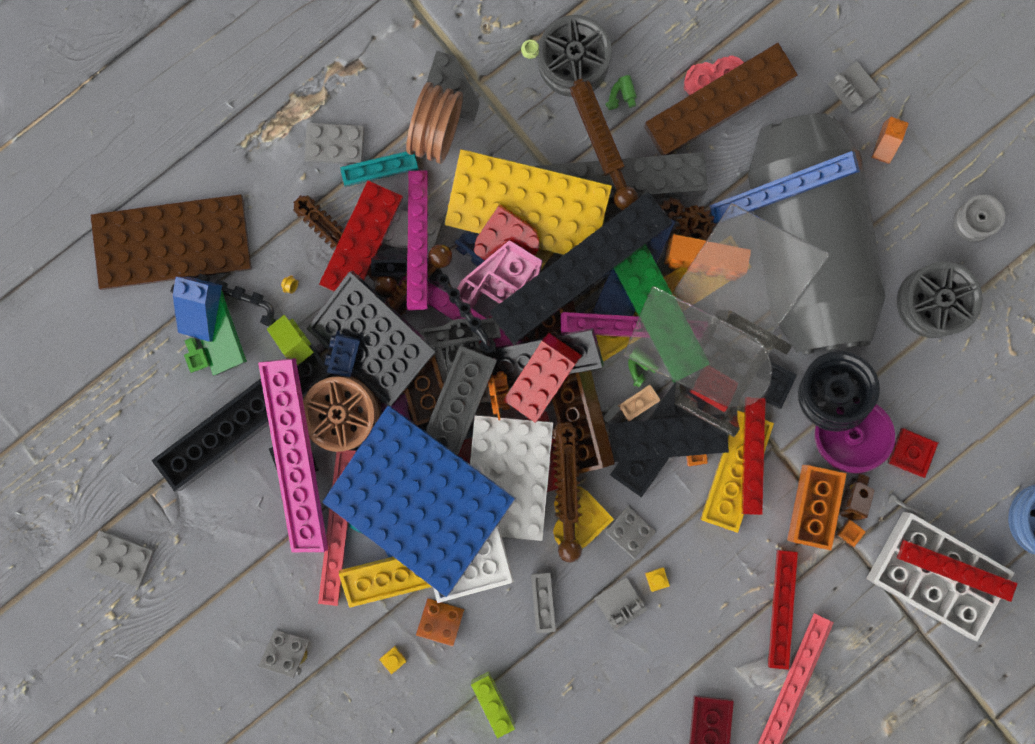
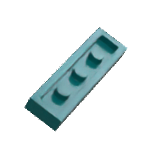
M407 151L340 167L345 187L419 170L415 153L410 155Z

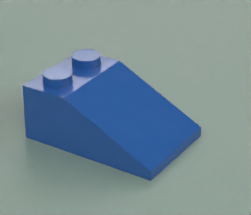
M176 276L173 302L178 333L212 342L222 285L192 277Z

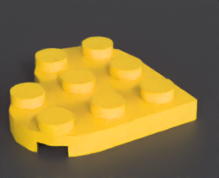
M577 486V489L580 490L577 493V496L580 497L578 504L581 505L578 512L582 513V516L578 517V522L575 523V539L579 541L583 549L614 519L588 491L581 486ZM554 501V507H555V506L558 505V502H557V501ZM559 519L556 521L553 529L554 538L558 545L564 540L563 522Z

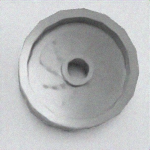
M977 195L959 207L955 212L953 225L957 234L964 240L980 242L1001 229L1005 221V210L996 198L989 195Z

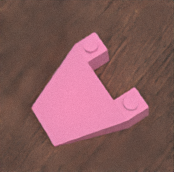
M508 241L460 282L457 289L460 291L461 300L468 303L471 309H473L483 293L500 304L540 274L542 260L513 242Z

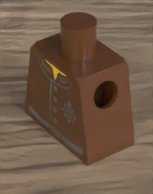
M859 474L855 483L847 485L841 500L840 516L852 521L868 518L875 492L873 488L868 487L870 477Z

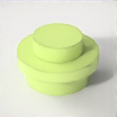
M534 40L525 41L521 47L523 56L528 59L536 58L539 53V44Z

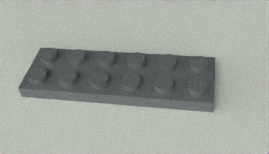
M459 345L425 432L457 455L460 452L497 361L495 358Z

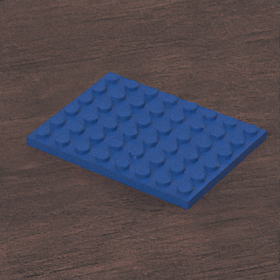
M387 406L322 503L445 597H448L516 498L397 410Z

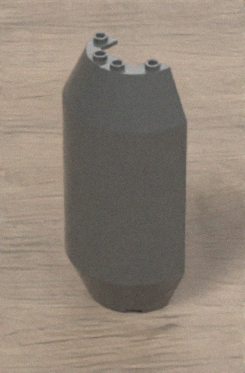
M826 113L791 117L782 120L779 124H770L761 129L748 172L751 190L853 151L856 155L860 172L754 210L771 316L794 350L802 352L803 355L813 354L815 349L826 347L827 350L839 349L838 345L846 344V348L858 346V343L859 347L871 345L886 297L862 156L834 115L828 116Z

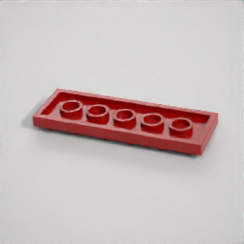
M367 181L320 280V286L334 292L350 271H354L365 281L371 268V258L377 255L403 200L402 195Z

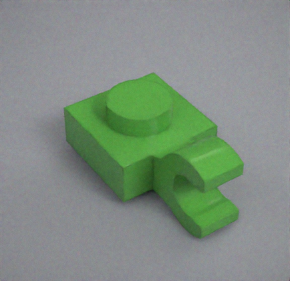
M189 338L184 340L189 351L184 357L190 373L210 367L204 349H198L196 339Z

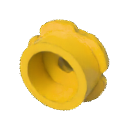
M292 275L288 276V278L285 277L281 283L283 292L293 294L297 290L299 282Z

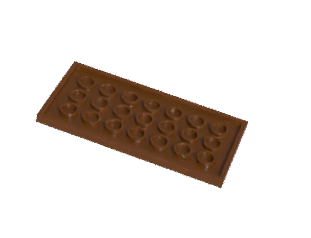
M241 194L90 215L98 287L100 290L173 281L176 279V276L198 277L199 274L209 276L252 270L244 201Z

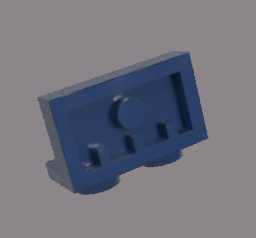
M465 230L461 237L455 240L454 243L457 246L455 249L463 256L467 254L471 257L470 261L478 267L484 262L474 252L475 241L479 234Z
M336 331V335L331 336L329 347H332L331 354L326 355L324 365L328 366V373L351 377L360 339L341 335V331Z

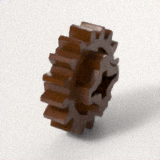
M698 205L686 207L684 212H680L682 218L676 220L680 223V226H676V229H680L678 235L706 241L712 240L710 234H715L712 227L716 226L715 223L711 222L714 216L709 217L710 210H705L704 206L698 207Z

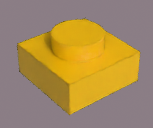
M664 567L645 573L651 592L670 586Z
M396 646L392 647L379 659L391 675L407 662Z

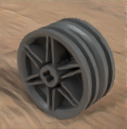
M568 15L555 20L546 28L539 43L538 68L545 84L554 92L567 97H572L570 87L574 86V81L581 78L583 82L589 80L593 91L596 90L604 81L611 60L612 47L609 36L598 22L586 16ZM585 36V39L580 42L579 37ZM560 38H566L567 42L560 40ZM591 51H596V52H597V55H594V54H592V53H590V52H591ZM553 55L559 56L556 60L552 59ZM585 68L589 69L587 74L582 73ZM563 71L569 72L570 75H564Z
M948 261L935 262L914 271L902 282L897 294V310L901 320L912 332L926 338H941L964 331L978 318L983 302L980 284L973 273L960 264ZM932 278L935 279V284L930 281ZM952 282L955 283V287L953 289H951ZM919 293L923 294L921 300L918 299ZM956 300H961L962 306ZM925 312H927L928 314H930L931 317H930V318H927V317L925 316ZM947 315H949L950 321H946Z

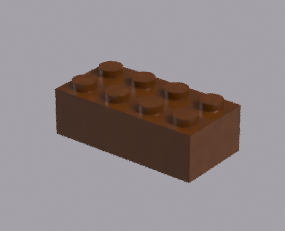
M435 355L404 391L413 422L417 426L428 424L444 385Z

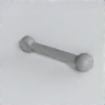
M890 495L888 497L889 502H895L899 504L900 506L917 514L918 517L921 519L925 518V512H919L916 509L908 506L907 504L897 500L895 495Z

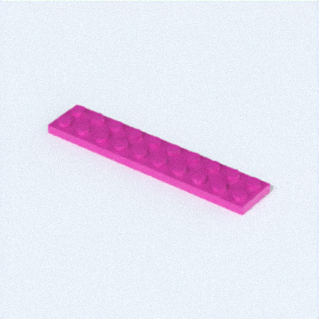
M296 358L259 362L291 552H325L328 550Z

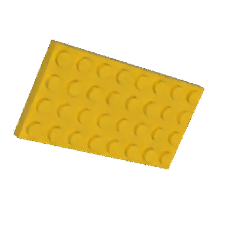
M460 149L445 225L480 233L498 205L501 204L530 224L538 232L537 235L540 239L539 249L565 255L602 227L612 185Z

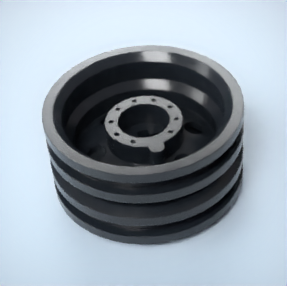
M846 351L825 353L809 365L798 388L800 408L806 418L821 429L833 432L853 429L866 419L877 404L880 394L879 379L873 367L856 354ZM832 371H837L839 375L833 376ZM850 379H855L857 384L854 385ZM819 381L822 387L816 386V382ZM835 392L839 393L838 397L834 396ZM853 399H859L860 402L856 404L853 402ZM818 401H825L826 404L824 406H820L818 404ZM837 408H839L843 414H838Z

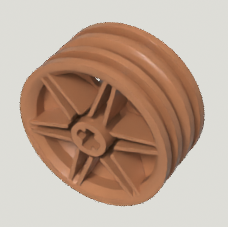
M427 82L424 85L415 105L409 126L406 144L408 154L413 155L416 152V156L420 158L426 154L429 161H433L436 158L437 163L442 164L444 162L459 122L463 102L462 92L457 91L454 94L453 89L448 88L443 93V87L440 85L434 87L431 82Z
M336 376L321 380L307 392L303 400L309 438L319 447L334 452L347 451L360 446L382 415L380 399L355 376ZM346 391L351 393V397L349 399L346 398L344 395ZM326 395H330L331 402L326 401ZM358 406L363 408L362 413H358ZM339 410L342 411L341 417H337ZM321 413L326 415L325 420L319 418ZM351 425L357 426L355 432L351 431ZM333 428H336L337 435L332 434Z

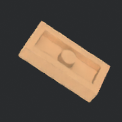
M648 385L618 405V407L621 408V412L629 422L661 400L652 386Z

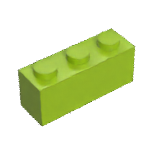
M283 315L267 328V331L287 359L296 358L297 365L314 353L309 347L312 343L293 318L289 320Z
M488 671L472 679L471 687L497 739L515 730V723L490 672Z

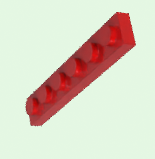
M746 397L744 400L741 514L763 515L765 398Z
M906 540L902 541L897 555L899 560L1012 602L1018 584Z
M777 550L768 656L769 668L789 670L798 552Z

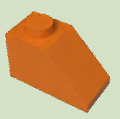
M894 117L888 118L882 125L871 158L890 164L903 141L909 123Z

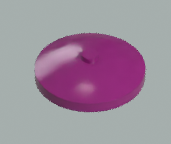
M853 399V402L856 404L860 402L859 399ZM876 404L866 419L855 428L847 431L833 432L821 429L815 425L814 437L818 451L830 465L844 472L865 473L878 468L888 459L895 444V429L889 415ZM837 408V413L840 415L843 414L842 411L839 408Z

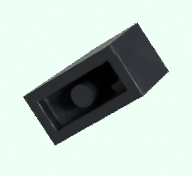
M389 248L371 258V276H406L408 248Z

